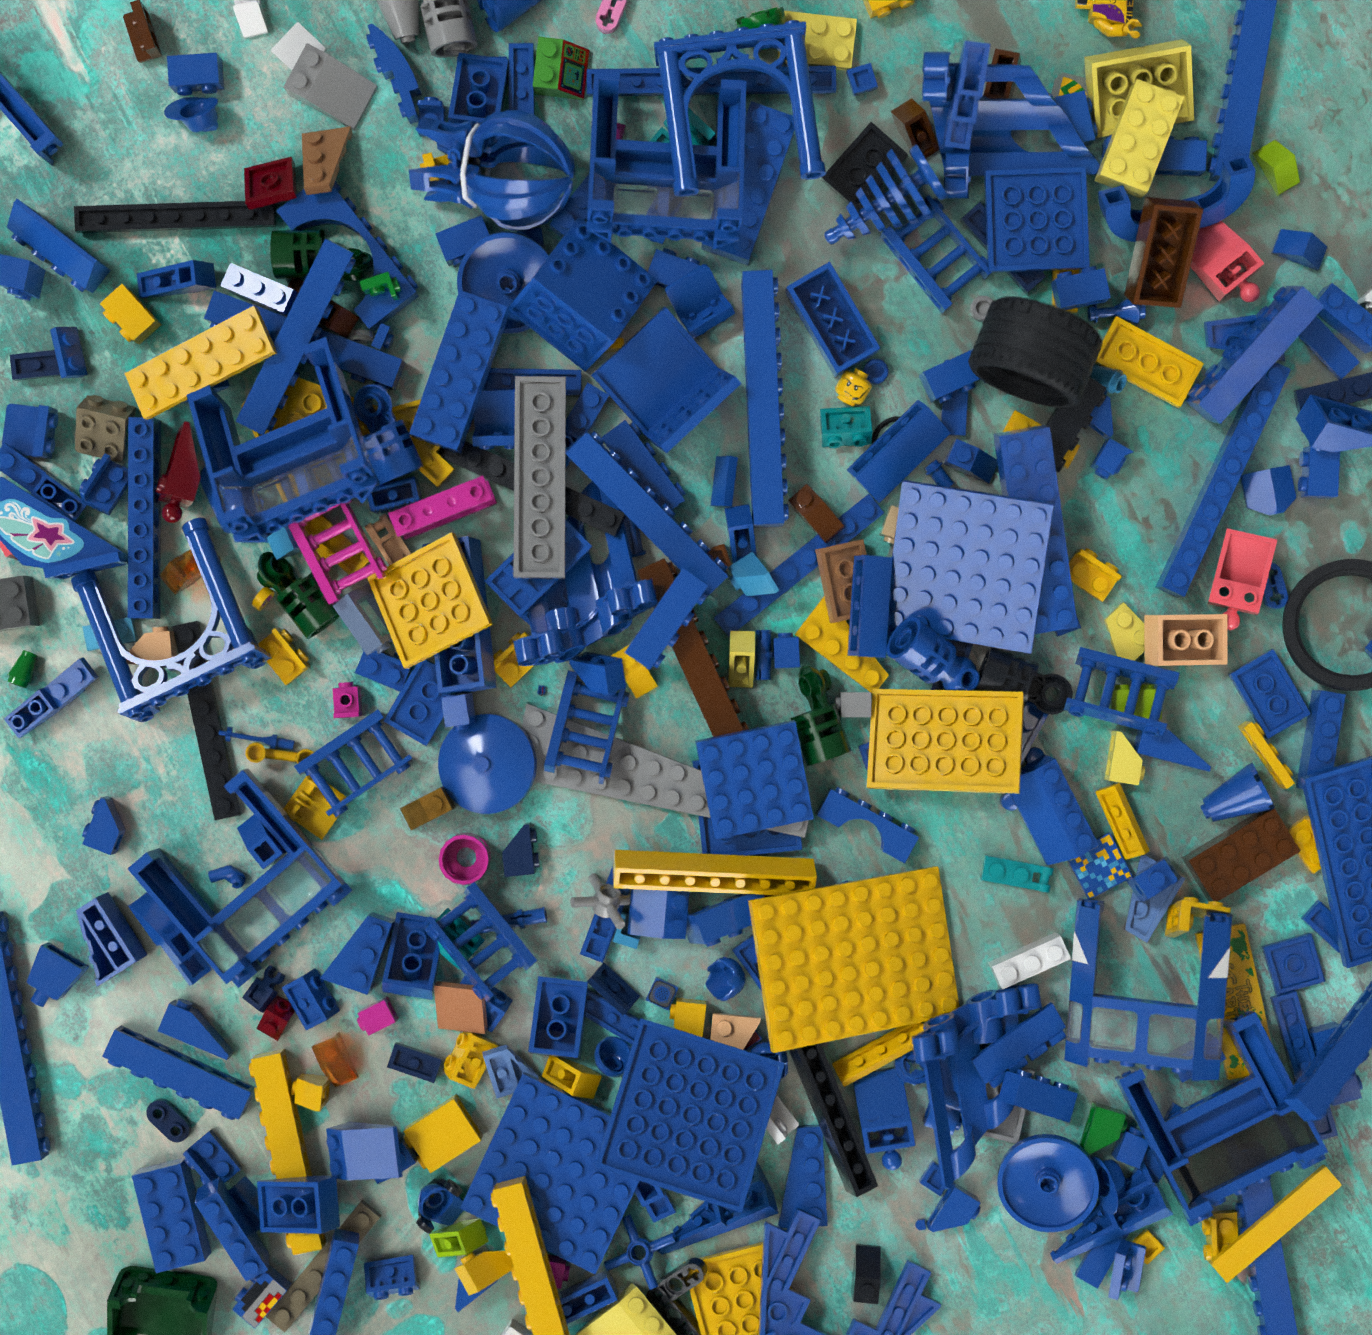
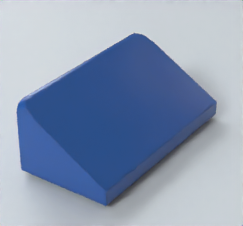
M245 1176L230 1188L229 1192L255 1232L260 1230L258 1190Z

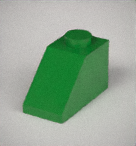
M1092 1101L1079 1145L1090 1155L1117 1141L1120 1134L1126 1130V1115L1119 1109Z

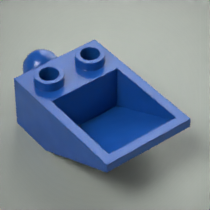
M895 1068L873 1071L853 1082L865 1153L885 1151L882 1157V1164L886 1169L894 1171L902 1164V1157L895 1149L916 1145L904 1082L897 1076ZM902 1127L904 1131L901 1135H896L894 1133L895 1128ZM872 1131H877L879 1133V1137L877 1139L870 1138V1133Z

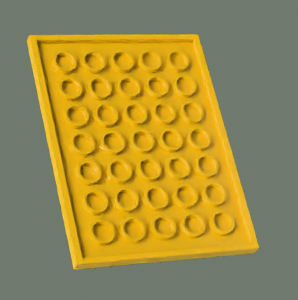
M938 866L748 900L771 1052L776 1053L925 1022L936 1016L950 1013L960 1007Z

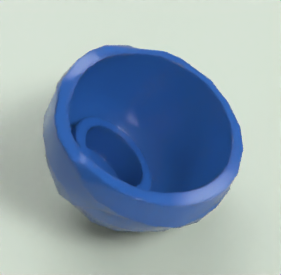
M606 1037L597 1044L594 1052L595 1063L598 1069L609 1077L622 1076L631 1047L619 1037Z

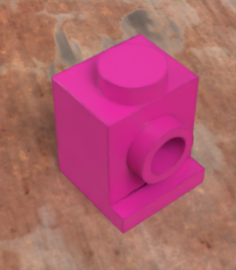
M353 682L338 683L339 688H332L334 718L363 716L360 686L354 687ZM344 695L350 698V702L347 705L342 703Z

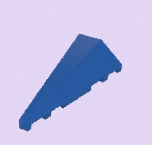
M756 1163L742 1213L705 1201L690 1214L691 1218L681 1227L677 1225L673 1229L676 1243L661 1248L657 1252L664 1255L778 1214L774 1192L759 1163Z
M1145 1162L1141 1163L1139 1170L1130 1178H1126L1125 1190L1118 1195L1119 1204L1117 1212L1114 1215L1107 1214L1100 1203L1082 1221L1083 1225L1074 1234L1070 1233L1066 1237L1067 1241L1062 1246L1050 1253L1055 1263L1063 1262L1173 1215L1163 1190Z

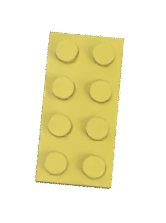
M1136 79L1130 87L1094 181L1112 188L1123 185L1127 194L1140 199L1145 196L1152 183L1184 97Z

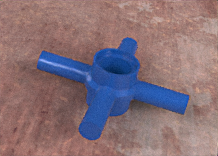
M631 1214L622 1218L631 1242L627 1247L626 1253L605 1261V1268L607 1271H610L629 1262L640 1266L649 1290L659 1286L650 1265L654 1251L676 1243V1238L673 1233L649 1242L639 1237ZM637 1245L645 1248L646 1255L643 1259L635 1255V1247Z

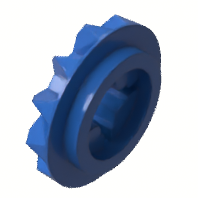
M914 1050L895 1059L897 1076L904 1083L907 1082L914 1086L921 1083L925 1084L923 1061H920V1070L915 1069L910 1073L911 1066L908 1062L915 1063Z

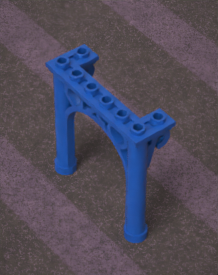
M790 20L785 24L775 26L768 23L753 29L739 27L731 32L716 30L710 32L709 35L689 34L680 39L665 37L658 42H654L656 66H659L675 178L673 183L675 196L687 197L699 192L688 118V109L692 96L707 79L720 72L732 69L761 71L772 76L782 84L791 101L801 178L811 180L826 175L825 163L821 159L805 46L806 21ZM755 47L753 59H749V54H743L738 49ZM775 48L780 52V57L773 63L768 64L759 58L758 54L761 50ZM726 51L722 57L716 59L717 64L713 65V60L709 53ZM702 58L707 62V67L700 74H697L686 68L687 61ZM785 60H787L789 79L778 70ZM681 74L692 81L685 95L683 93Z
M195 518L186 522L182 526V530L209 593L211 616L204 633L197 642L177 656L164 660H145L131 654L123 645L95 572H83L71 579L75 592H78L120 699V708L117 711L120 715L135 721L146 722L153 719L154 714L161 711L159 707L167 703L166 700L174 696L186 695L189 693V689L195 686L209 684L212 678L218 675L230 674L235 670L234 667L242 664L249 669H257L266 664L265 661L272 658L270 653L259 647L253 632L247 628L208 533L209 526L205 518ZM220 616L226 628L227 634L220 631H216L220 621ZM223 638L225 643L223 650L215 655H209L207 653V646L211 639ZM198 653L208 660V662L193 668L195 661L200 658L197 655ZM127 660L140 665L135 671L134 676L131 673ZM149 668L157 669L159 672L157 682L144 687L142 684L143 675ZM164 668H167L169 671L177 670L181 675L167 681L168 675Z

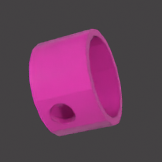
M468 832L457 834L446 841L440 850L438 858L440 870L453 883L461 885L471 884L480 879L488 870L491 862L490 848L486 841L477 834ZM466 847L474 850L476 854L475 863L468 867L462 866L457 860L459 850Z

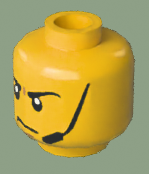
M857 368L853 372L850 370L844 371L835 386V391L838 394L837 398L852 407L855 404H862L872 388L871 382L867 380L868 374Z

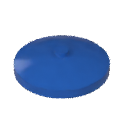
M497 232L487 235L474 243L464 255L457 274L458 293L461 290L508 307L536 274L549 254L537 241L524 234ZM510 313L503 333H519L530 328Z
M495 714L475 715L476 723L469 724V729L454 731L453 727L445 737L438 757L440 780L450 798L464 809L480 814L503 812L517 805L531 789L537 770L535 748L525 730L511 719Z
M1039 1134L1022 1139L1007 1151L999 1166L997 1187L1003 1206L1020 1224L1040 1232H1061L1077 1226L1092 1212L1098 1199L1099 1177L1093 1160L1080 1145L1059 1135Z

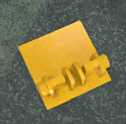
M310 775L304 778L283 808L293 821H296L321 840H323L338 818L334 814L331 816L327 815L326 811L332 807ZM328 783L340 802L347 797Z

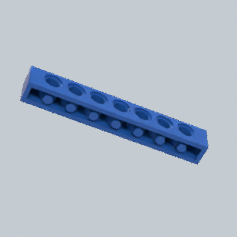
M128 417V618L160 619L161 501L158 500L160 493L155 491L159 478H161V420L154 417L149 420L143 419V417Z

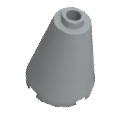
M376 0L395 40H400L401 44L416 41L415 36L419 35V0Z

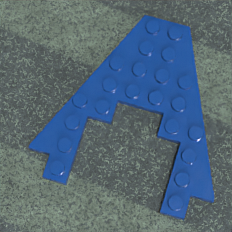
M799 1208L796 1209L787 1230L767 1221L764 1223L759 1335H829L801 1322L811 1299L790 1289L791 1283L821 1222L820 1218ZM907 1259L876 1328L853 1318L846 1335H912L941 1307L938 1301L922 1294L931 1271Z

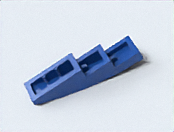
M966 40L963 43L942 146L961 149L970 148L973 123L976 124L979 99L983 96L990 44Z

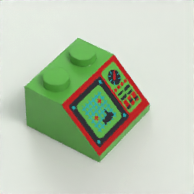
M538 36L533 79L535 95L584 100L590 50L564 39Z

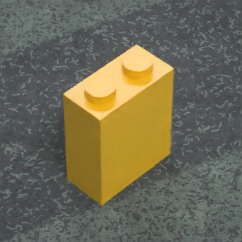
M457 1094L407 1125L403 1131L405 1134L403 1138L410 1148L414 1147L419 1155L417 1156L419 1164L423 1169L427 1168L430 1174L480 1142L483 1137L482 1132Z

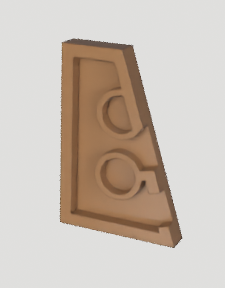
M351 126L302 133L303 176L306 195L332 191L340 170V160L345 156L347 141L351 140L353 134Z

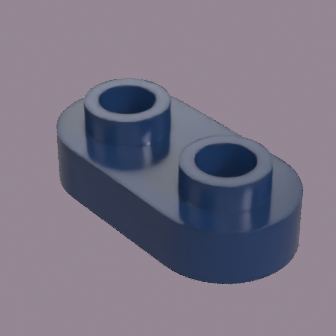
M159 1098L148 1106L146 1111L148 1120L167 1139L177 1143L182 1142L190 1135V1121L171 1102ZM156 1109L162 1111V1117H158L155 1114ZM174 1126L180 1128V1134L174 1133Z

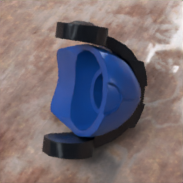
M433 1179L420 1190L417 1200L419 1217L416 1223L424 1232L431 1234L434 1230L431 1221L449 1226L457 1220L464 1211L460 1209L463 1200L459 1197L463 1192L461 1187L450 1179L447 1181L444 1179Z

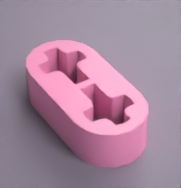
M602 0L596 15V25L600 32L611 34L617 29L628 0H617L615 7H612V0ZM611 12V22L613 24L608 23L607 27L603 26L601 19H606L608 13Z

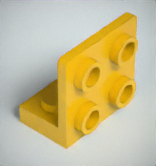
M1183 897V900L1176 901L1167 909L1165 936L1175 938L1188 932L1193 926L1194 917L1204 918L1206 912L1230 914L1231 908L1223 907L1224 903L1209 901L1208 904L1199 903L1197 898Z

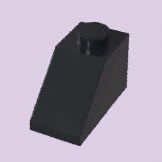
M855 1244L851 1285L852 1300L858 1303L878 1304L881 1280V1247Z

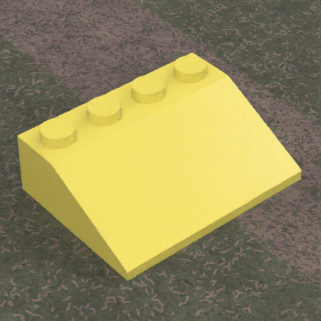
M1183 39L1084 57L1087 92L1092 103V121L1097 126L1096 138L1113 134L1130 87L1136 79L1184 97L1174 124L1194 121L1191 45Z
M631 1283L618 1295L617 1301L604 1307L575 1335L676 1334L638 1287Z

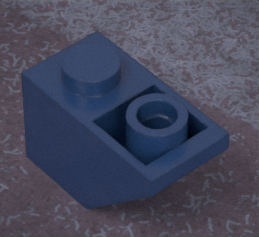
M531 822L523 825L502 852L505 877L535 874L536 868L540 867L539 853H534L533 843H537L536 828H531Z

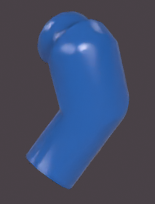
M232 865L208 871L211 883L225 879L236 889L244 885L245 876L243 872Z

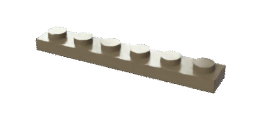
M361 1200L338 1229L359 1233L360 1243L379 1220L381 1214L364 1200ZM332 1237L267 1314L266 1318L284 1333L319 1292Z

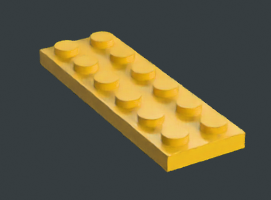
M252 306L124 374L143 419L149 420L188 400L187 394L209 385L213 387L271 357L277 351L258 307Z

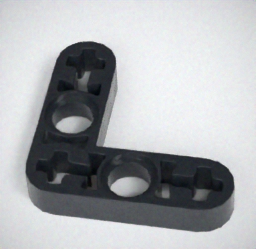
M699 1258L687 1260L657 1280L659 1286L648 1290L646 1295L648 1301L676 1335H688L686 1332L701 1335L698 1321L678 1298L704 1279L707 1273V1266ZM691 1269L699 1271V1273L694 1272L689 1277L687 1276ZM671 1279H679L683 1287H675ZM655 1292H656L657 1294L662 1293V1294H663V1297H662L661 1295L656 1296V1295H655ZM669 1310H677L681 1318H673L669 1314Z

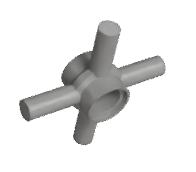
M596 873L591 874L588 879L596 893L591 897H572L570 900L571 907H592L596 915L603 918H611L615 927L622 929L625 926V922L617 909L619 905H630L631 895H621L618 888H613V885L602 884Z

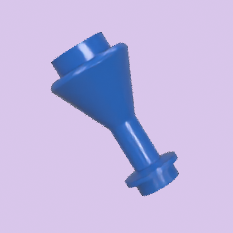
M1128 299L1114 307L1097 308V305L1094 304L1088 307V320L1096 324L1098 318L1118 316L1129 323L1137 325L1140 319H1145L1146 305L1133 304Z

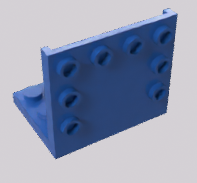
M578 216L536 274L511 302L508 309L510 313L586 372L616 341L658 280L612 242L610 243L588 231L587 222Z
M666 307L660 310L591 375L642 434L665 453H668L742 384L736 376L715 365Z

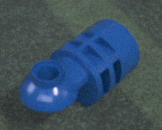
M369 384L357 391L353 407L359 420L365 423L370 431V434L364 435L359 439L379 485H383L418 470L424 465L403 419L397 421L392 411V400L388 392L379 385ZM373 398L378 402L377 411L372 406Z
M916 617L904 620L891 634L887 643V655L914 675L919 676L925 683H935L940 680L945 690L972 691L977 687L979 674L972 660L964 656L958 657L955 645L945 640L944 637Z

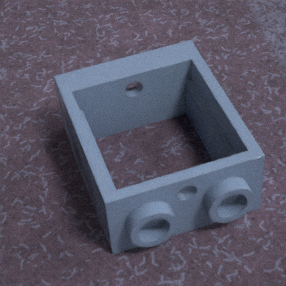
M369 583L346 594L333 605L367 656L375 651L378 654L384 652L391 647L390 643L394 646L390 633L381 636L360 605V603L367 600L388 630Z

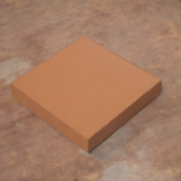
M441 981L435 983L434 994L439 1029L480 1034L486 1033L488 1027L485 999L481 1000L472 990L474 985Z

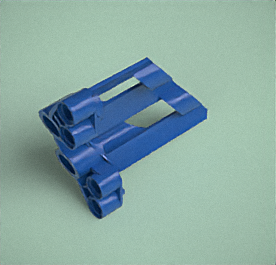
M924 52L922 100L929 101L944 167V189L948 195L945 199H969L971 176H984L986 170L1086 167V175H1095L1100 167L1099 162L1084 144L1075 126L1055 98H1052L1030 65L987 64L985 82L1015 81L1025 98L989 99L985 96L980 97L976 124L973 123L970 148L961 149L942 146L958 63H949L951 52ZM1050 130L1064 152H1028L1014 141L1011 131Z
M593 481L581 492L590 498L621 511ZM569 516L566 520L587 540L584 523ZM624 522L617 537L605 533L609 554L603 563L594 564L591 560L590 551H588L565 574L567 607L549 611L546 595L544 594L528 610L532 635L517 639L516 641L513 640L519 666L544 665L554 661L555 663L568 661L579 655L585 647L598 640L624 631L632 624L634 617L658 604L652 578L650 580H637Z
M1037 983L1014 985L1003 990L1000 988L998 990H987L969 998L965 1005L950 1013L928 1020L923 1024L924 1031L912 1036L915 1063L921 1064L920 1061H923L942 1187L947 1190L951 1189L954 1180L961 1177L974 1162L976 1157L975 1145L988 1129H994L1004 1122L1014 1105L999 1101V1094L995 1098L988 1100L986 1085L970 1059L980 1052V1044L993 1043L1019 1025L1018 1014H1028L1030 1010L1042 1009L1039 985ZM948 1091L958 1093L965 1137L961 1145L954 1150L944 1096Z

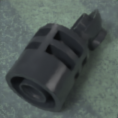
M995 647L988 648L978 671L979 683L974 691L1024 692V705L1026 701L1032 702L1040 711L1051 715L1062 713L1067 697L1072 699L1073 696L1072 687L1066 678L1052 673L1047 675L1038 674V663L1031 662L1030 664L1025 662V659L1022 657L1014 658L1011 653ZM1049 687H1053L1057 691V697L1053 701H1049L1045 695Z

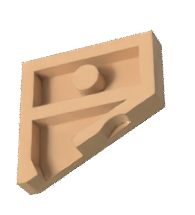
M713 1013L710 1040L743 1050L760 1024L761 1018Z

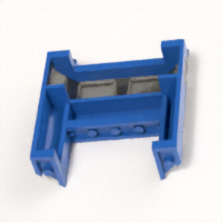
M1254 1011L1244 1012L1245 1016L1240 1014L1234 1017V1020L1224 1019V1026L1250 1075L1165 1118L1162 1117L1144 1081L1146 1077L1141 1068L1136 1066L1129 1067L1130 1070L1122 1073V1077H1115L1190 1227L1213 1216L1211 1212L1214 1210L1213 1207L1226 1201L1225 1197L1233 1193L1240 1195L1249 1189V1185L1255 1182L1257 1184L1264 1183L1271 1179V1174L1277 1171L1283 1173L1294 1167L1293 1163H1296L1297 1167L1304 1170L1326 1159L1324 1154L1328 1153L1312 1121H1304L1283 1100L1293 1087V1083Z

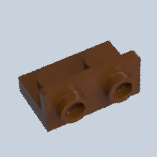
M140 0L130 2L132 12L124 14L123 19L137 61L143 63L161 57L162 53L147 8Z

